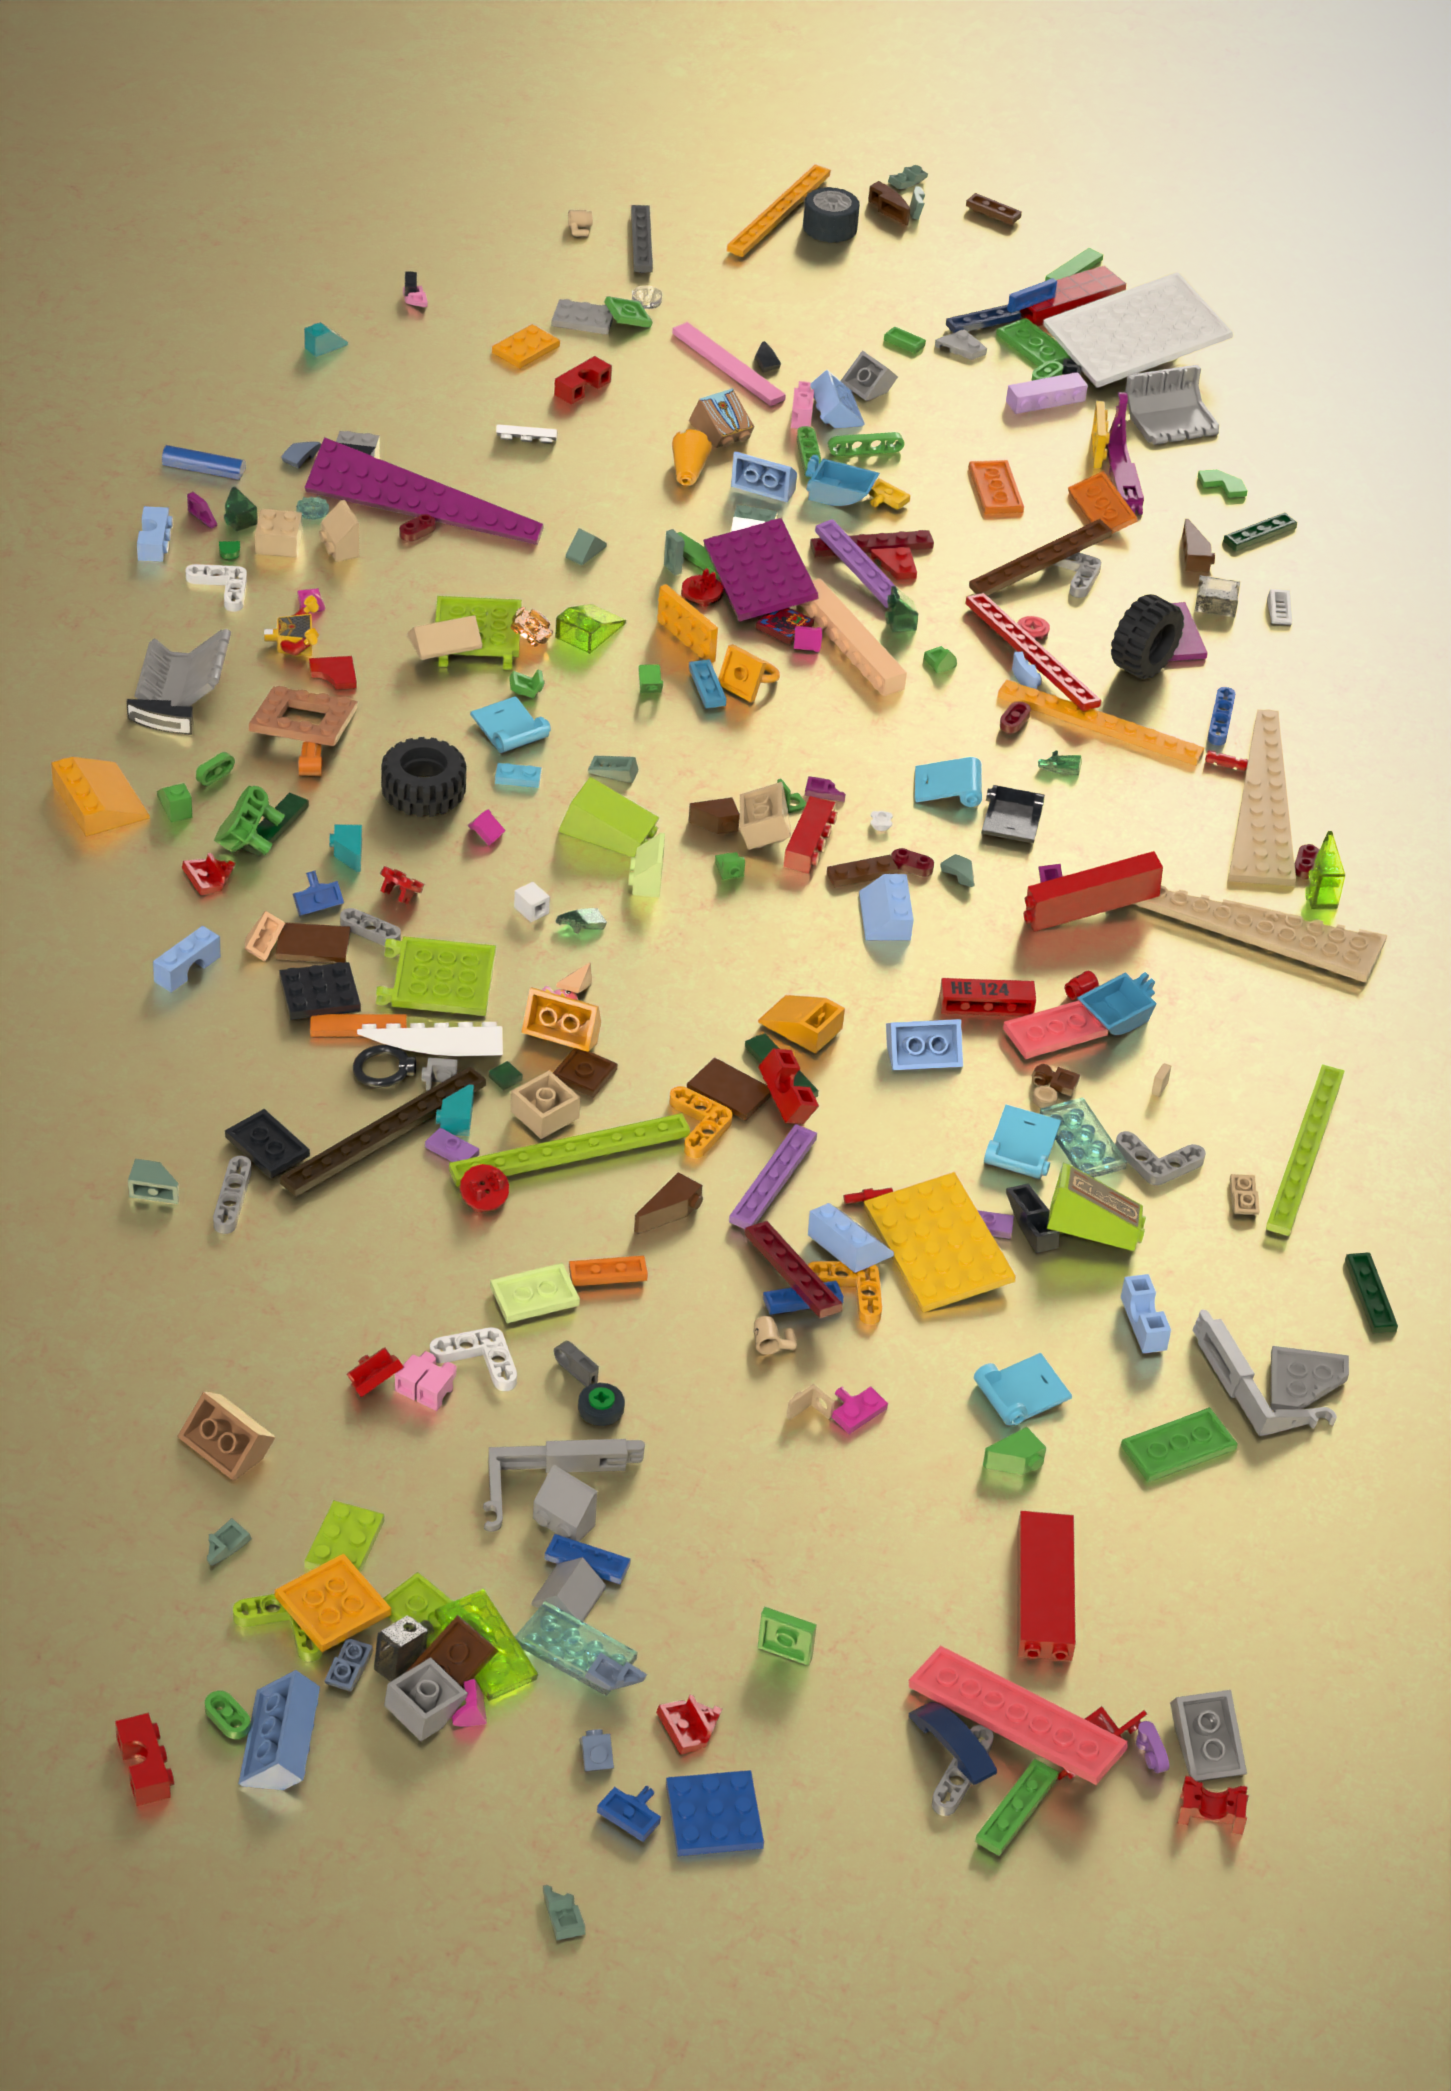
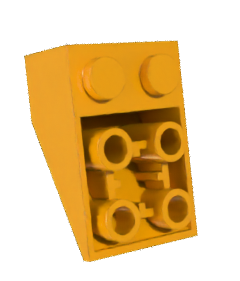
M785 995L758 1019V1023L816 1054L843 1029L845 1008L823 997Z

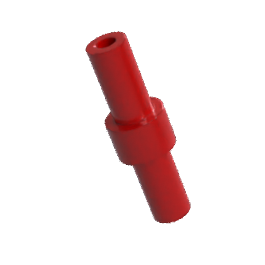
M868 1188L862 1189V1192L846 1194L843 1195L844 1204L864 1202L891 1193L893 1188L878 1190Z

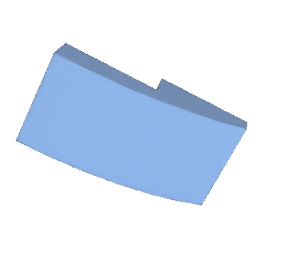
M1014 652L1012 670L1016 679L1021 685L1037 689V686L1041 685L1040 673H1037L1035 665H1029L1028 660L1024 658L1023 652Z

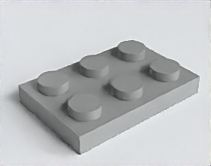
M559 299L552 318V326L608 335L614 317L606 305Z

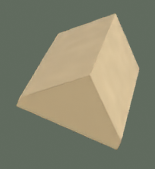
M475 615L416 626L407 633L408 639L421 660L482 648Z

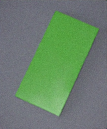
M1027 318L997 329V336L1038 367L1047 361H1057L1063 365L1064 358L1072 359L1055 339Z
M1210 1407L1122 1439L1121 1447L1147 1482L1234 1451L1238 1445Z

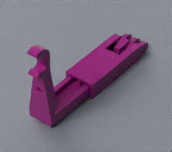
M1118 392L1119 405L1116 406V414L1109 430V444H1106L1105 447L1110 463L1109 476L1111 482L1134 514L1135 510H1137L1138 515H1143L1144 494L1136 465L1131 462L1126 444L1125 416L1128 396L1127 392ZM1123 488H1127V496H1125Z

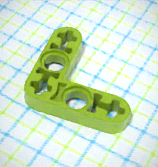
M275 1594L246 1598L234 1604L233 1620L238 1626L251 1627L290 1620L299 1657L306 1662H314L321 1658L323 1652L319 1650L312 1640L313 1650H309L306 1647V1640L310 1638L298 1627L296 1621L274 1597ZM273 1604L280 1607V1610L277 1612H268L266 1610L267 1606ZM242 1611H247L249 1615H244Z

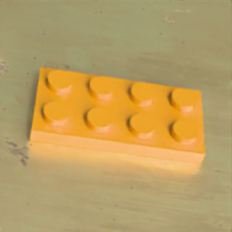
M667 584L659 587L657 621L703 660L710 659L711 663L715 662L718 627Z

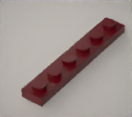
M930 530L849 536L865 554L871 553V549L904 547L910 548V550L934 548V540ZM820 537L811 538L810 546L814 557L837 556Z
M768 1221L745 1227V1236L819 1318L842 1312V1302Z

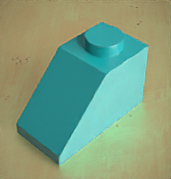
M321 322L304 328L305 349L315 357L348 345L344 338Z
M334 824V834H330L329 847H334V857L354 871L361 872L362 825Z
M467 1085L443 1099L442 1109L436 1112V1124H440V1128L456 1136H470L474 1085Z

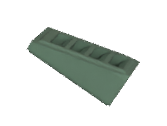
M594 756L588 768V773L633 783L638 773V765L635 757Z

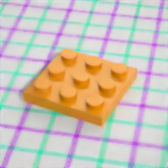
M344 1553L275 1589L274 1597L321 1652L328 1650L391 1615V1607Z

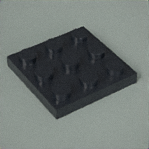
M349 962L279 970V978L290 1020L326 1014L361 1012V1003Z

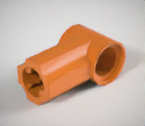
M303 742L301 756H299V776L321 777L322 744Z

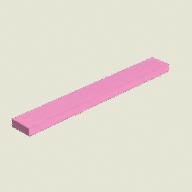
M686 322L673 328V335L769 406L785 400V393L690 323Z

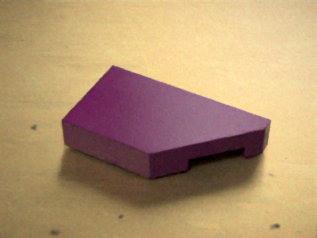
M194 492L187 494L188 512L211 529L216 527L217 522L207 502Z
M808 776L804 796L845 802L846 794L843 791L840 792L830 779Z

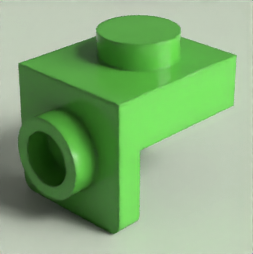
M537 670L532 678L513 671L509 676L511 691L533 699L538 692L542 691L545 684L541 670Z

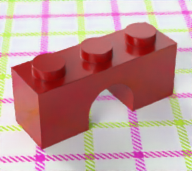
M593 356L555 378L554 395L571 405L585 397V385L600 389L611 382L612 365Z
M773 1048L758 1068L785 1123L804 1124L817 1110L819 1104L810 1087L794 1086V1077L801 1068L792 1050Z
M149 1713L115 1721L116 1739L122 1759L140 1758L144 1760L140 1764L128 1767L130 1786L136 1806L171 1798L170 1786L174 1785V1777L171 1768H165L164 1763L167 1762V1755L164 1745H158L157 1740H160V1732L157 1722H151Z

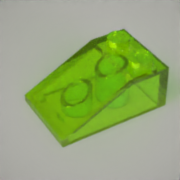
M593 604L568 607L556 617L555 638L590 654L625 625L626 619Z
M1327 831L1316 856L1313 870L1309 871L1310 884L1305 889L1306 900H1309L1311 909H1338L1346 874L1332 831Z

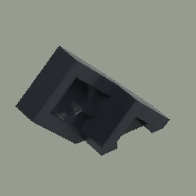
M763 341L754 360L757 361L762 372L779 369L781 366L779 358L773 349Z
M1064 358L1062 374L1078 372L1081 375L1082 367L1077 365L1073 359Z

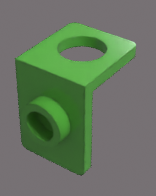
M639 665L640 693L662 692L663 681H661L660 665Z
M781 778L778 779L777 783H783L788 814L803 810L806 802L799 793L791 794ZM790 800H796L800 804L797 806H791Z

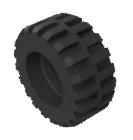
M1147 594L1134 601L1131 607L1124 612V616L1120 619L1118 627L1113 634L1114 638L1111 641L1112 649L1110 653L1114 664L1141 679L1154 677V674H1158L1168 664L1169 659L1173 657L1175 649L1178 648L1179 640L1182 638L1184 615L1181 609L1155 594Z
M418 737V739L413 740V738L406 739L405 742H399L394 747H391L382 759V794L385 800L391 806L393 805L399 812L402 810L410 816L415 814L417 817H423V815L432 817L438 813L441 815L447 813L448 809H454L462 801L466 793L467 766L465 758L453 745L449 746V743L444 740L438 741L437 738L425 739V737Z

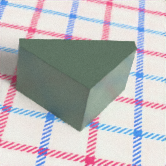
M579 528L566 553V558L584 565L607 547V543Z

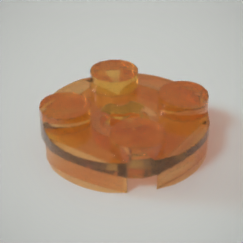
M524 607L519 608L512 617L511 629L515 633H519L532 646L537 647L539 644L546 643L553 634V629L550 630L549 628L550 621L534 609L529 612L524 611L526 609Z

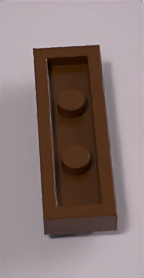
M974 193L966 200L965 207L971 208L975 212L986 214L990 218L1001 220L1005 224L1013 225L1022 217L1021 210L978 193Z
M889 854L827 866L826 874L834 888L876 880L883 874H897L898 868Z

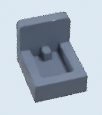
M603 1729L586 1731V1736H582L579 1739L580 1744H582L584 1772L613 1769L611 1735L603 1734Z

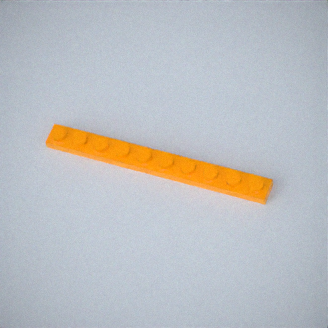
M813 165L727 244V252L741 257L746 255L801 204L808 193L817 189L828 179L831 170Z
M1006 679L998 690L997 698L1011 703L1017 701L1025 702L1032 710L1194 766L1198 764L1204 754L1205 747L1195 743L1187 742L1175 736L1158 732L1095 709L1082 711L1072 701L1047 694Z

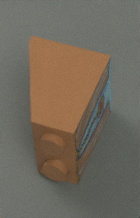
M733 388L700 398L689 418L690 424L696 430L708 436L707 439L709 442L711 441L715 448L721 446L728 447L737 441H746L750 438L755 427Z

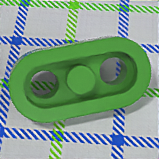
M1047 361L1032 371L1031 381L1062 375L1063 365L1057 361Z
M222 752L201 764L196 770V780L204 786L211 785L231 772L235 764L234 757L227 752Z
M214 1691L206 1697V1715L225 1736L231 1739H240L249 1733L251 1727L250 1716L229 1693Z

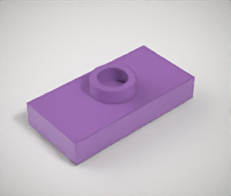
M439 1128L425 1141V1148L451 1162L479 1156V1148L442 1128Z
M977 1210L992 1236L1011 1239L1014 1215Z

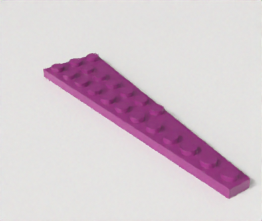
M325 437L304 487L308 493L413 517L428 514L439 523L538 545L544 529L543 523Z

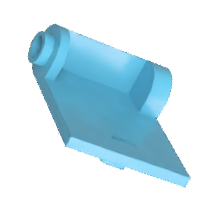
M516 696L471 711L470 713L500 753L547 738L551 731L549 721L541 716L534 720Z
M965 757L915 766L916 802L958 795L961 803L967 807H975L982 802V763L978 758Z
M1005 1104L994 1138L989 1141L984 1163L1037 1179H1041L1042 1175L1047 1176L1050 1167L1048 1158L1061 1120Z
M1038 1353L1000 1371L993 1363L985 1364L974 1374L975 1382L1006 1425H1018L1025 1419L1072 1399V1394L1042 1353Z

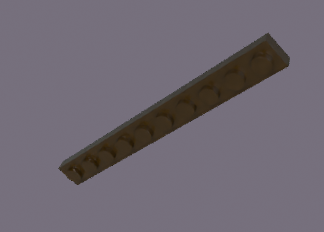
M469 1066L280 1176V1184L294 1197L299 1196L434 1117L437 1110L442 1109L443 1099L467 1085H474V1093L485 1087L486 1078Z

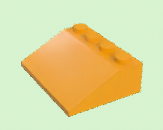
M69 757L51 762L53 784L86 837L150 819V815L116 762Z

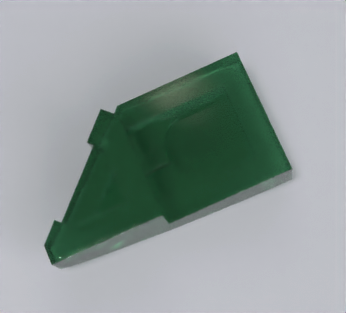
M1055 750L1048 759L1041 758L1038 760V767L1041 769L1065 775H1080L1082 766L1081 755L1059 756L1058 751Z
M598 908L566 912L558 915L556 919L557 924L570 925L574 930L573 932L578 935L582 928L604 930L607 924Z

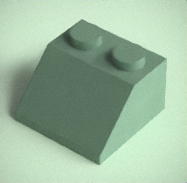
M737 505L731 531L777 519V511Z

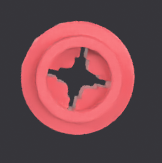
M1026 616L1017 622L1034 639L1042 640L1043 637L1048 636L1050 631L1049 623L1037 616Z

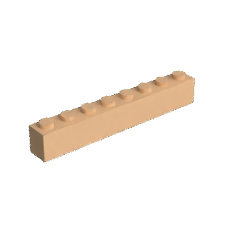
M821 578L813 580L812 582L818 592L819 599L799 605L806 610L808 615L815 620L819 627L840 648L841 652L851 660L852 664L861 671L862 675L872 683L873 687L882 696L905 690L907 672Z

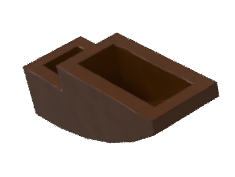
M881 181L870 185L868 202L878 206V212L904 225H908L910 207L903 197Z

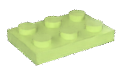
M563 1263L490 1280V1288L506 1323L579 1306L580 1298Z

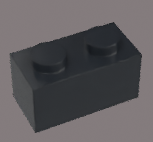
M405 272L404 296H408L409 293L417 292V272Z

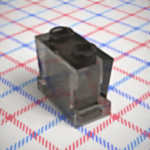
M1200 575L1195 611L1236 617L1241 581Z

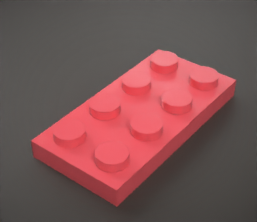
M1079 1001L1004 1022L1003 1026L1004 1031L1025 1059L1108 1035V1030Z

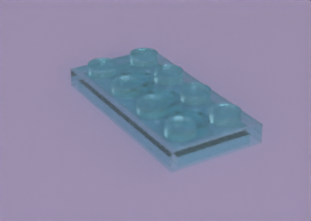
M1083 1097L1040 1109L1041 1115L1061 1120L1055 1140L1073 1167L1093 1178L1126 1169L1127 1161Z
M546 1601L514 1637V1645L605 1696L611 1690L602 1688L585 1678L587 1671L600 1652L623 1667L627 1662L633 1664L637 1659L638 1653Z

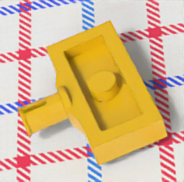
M880 478L875 481L868 493L874 497L870 501L872 506L877 507L881 503H886L897 510L909 503L911 498L910 494Z

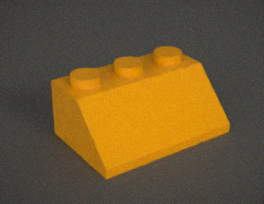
M533 987L530 988L521 1033L587 1052L597 1045L601 1027L599 1006Z

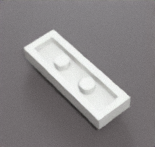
M497 425V436H501L503 440H512L513 437H517L525 442H532V439H540L542 443H552V440L557 441V429Z

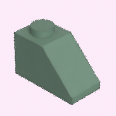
M135 1159L128 1178L129 1197L178 1204L179 1184L160 1162Z

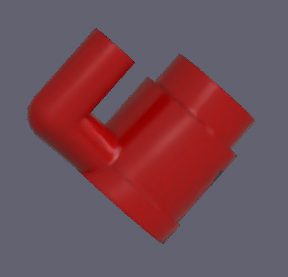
M1087 970L1065 984V993L1069 999L1076 1000L1081 995L1099 987V982L1095 974Z

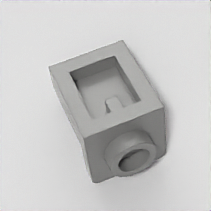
M428 1058L427 1067L422 1068V1082H426V1091L431 1089L432 1082H444L456 1075L457 1060Z

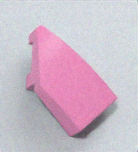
M417 286V292L404 296L407 304L427 307L428 305L422 286Z

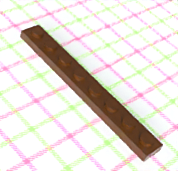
M1098 519L970 580L969 588L976 595L984 593L986 596H989L1111 537L1112 530L1101 519Z

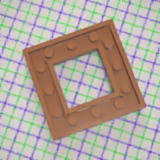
M273 686L249 722V731L335 746L356 712L358 701L347 697H331L325 693L314 694L306 690H291L285 686ZM288 707L326 714L320 725H315L308 721H292L289 718L282 717Z

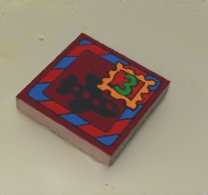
M789 607L767 613L756 622V629L788 645L794 642L796 626H814V619Z

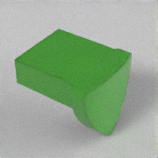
M942 646L924 652L923 658L934 668L933 670L936 673L944 672L957 666L956 656L949 649H944Z

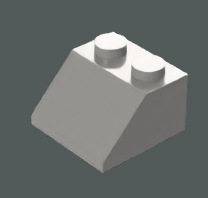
M862 350L840 381L861 398L869 401L887 393L898 379V376Z
M554 1465L534 1500L533 1519L539 1525L549 1528L557 1533V1535L579 1542L595 1526L597 1491Z
M429 1658L388 1683L384 1706L420 1741H423L444 1727L466 1699L468 1693L432 1658Z

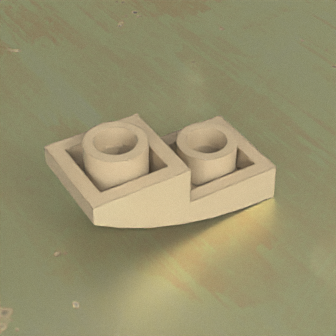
M1231 1174L1229 1181L1234 1214L1259 1215L1258 1191H1256L1255 1175Z

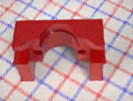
M1185 1776L1180 1796L1183 1799V1806H1181L1177 1824L1188 1826L1190 1817L1232 1824V1833L1243 1835L1247 1821L1246 1807L1249 1795H1246L1247 1786L1228 1787L1224 1792L1215 1793L1206 1790L1202 1782H1197L1192 1777Z

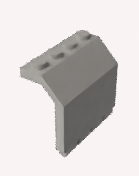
M1199 364L1128 375L1125 392H1127L1130 418L1148 443L1152 442L1154 445L1167 443L1168 441H1182L1186 438L1203 437V434L1205 437L1219 434L1220 424L1201 399L1199 380L1202 368Z
M228 629L218 631L190 653L171 652L154 638L149 642L134 696L137 699L171 700V706H191L213 690L215 685L219 683L231 631Z

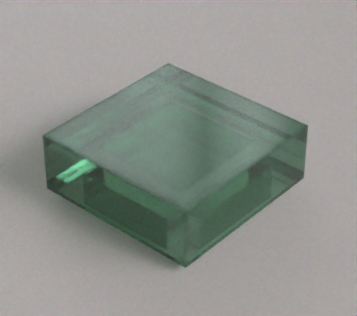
M506 1061L489 1071V1078L502 1090H505L522 1081L523 1074L510 1062Z

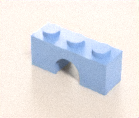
M144 506L142 531H139L137 540L138 560L163 562L164 553H168V541L171 539V529L173 527V516H169L168 507Z
M204 926L198 928L153 961L154 982L172 993L188 981V970L193 963L205 969L221 957L220 936Z
M1149 1274L1124 1277L1121 1300L1142 1353L1166 1351L1171 1334V1328L1164 1311L1156 1312L1155 1310L1156 1291Z

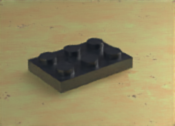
M265 1109L225 1130V1138L270 1179L310 1157V1149Z

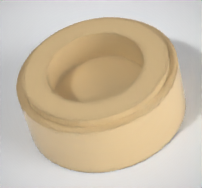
M1040 1086L1034 1090L1033 1102L1036 1106L1044 1109L1055 1106L1057 1092L1053 1088Z

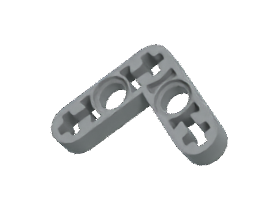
M1078 552L1053 565L1076 571L1071 581L1069 592L1074 597L1083 598L1088 595L1100 574L1102 561L1097 557Z
M1129 1131L1120 1132L1115 1142L1117 1152L1152 1185H1162L1201 1167L1206 1156V1151L1203 1147L1191 1144L1158 1158L1134 1133ZM1144 1156L1147 1158V1160L1140 1161L1135 1157ZM1176 1162L1179 1163L1181 1166L1173 1167L1169 1163Z

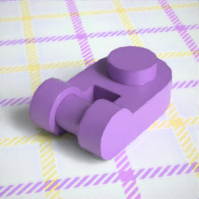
M1150 1721L1141 1722L1138 1727L1136 1745L1139 1749L1145 1750V1760L1148 1768L1153 1769L1156 1773L1168 1771V1756L1154 1724Z

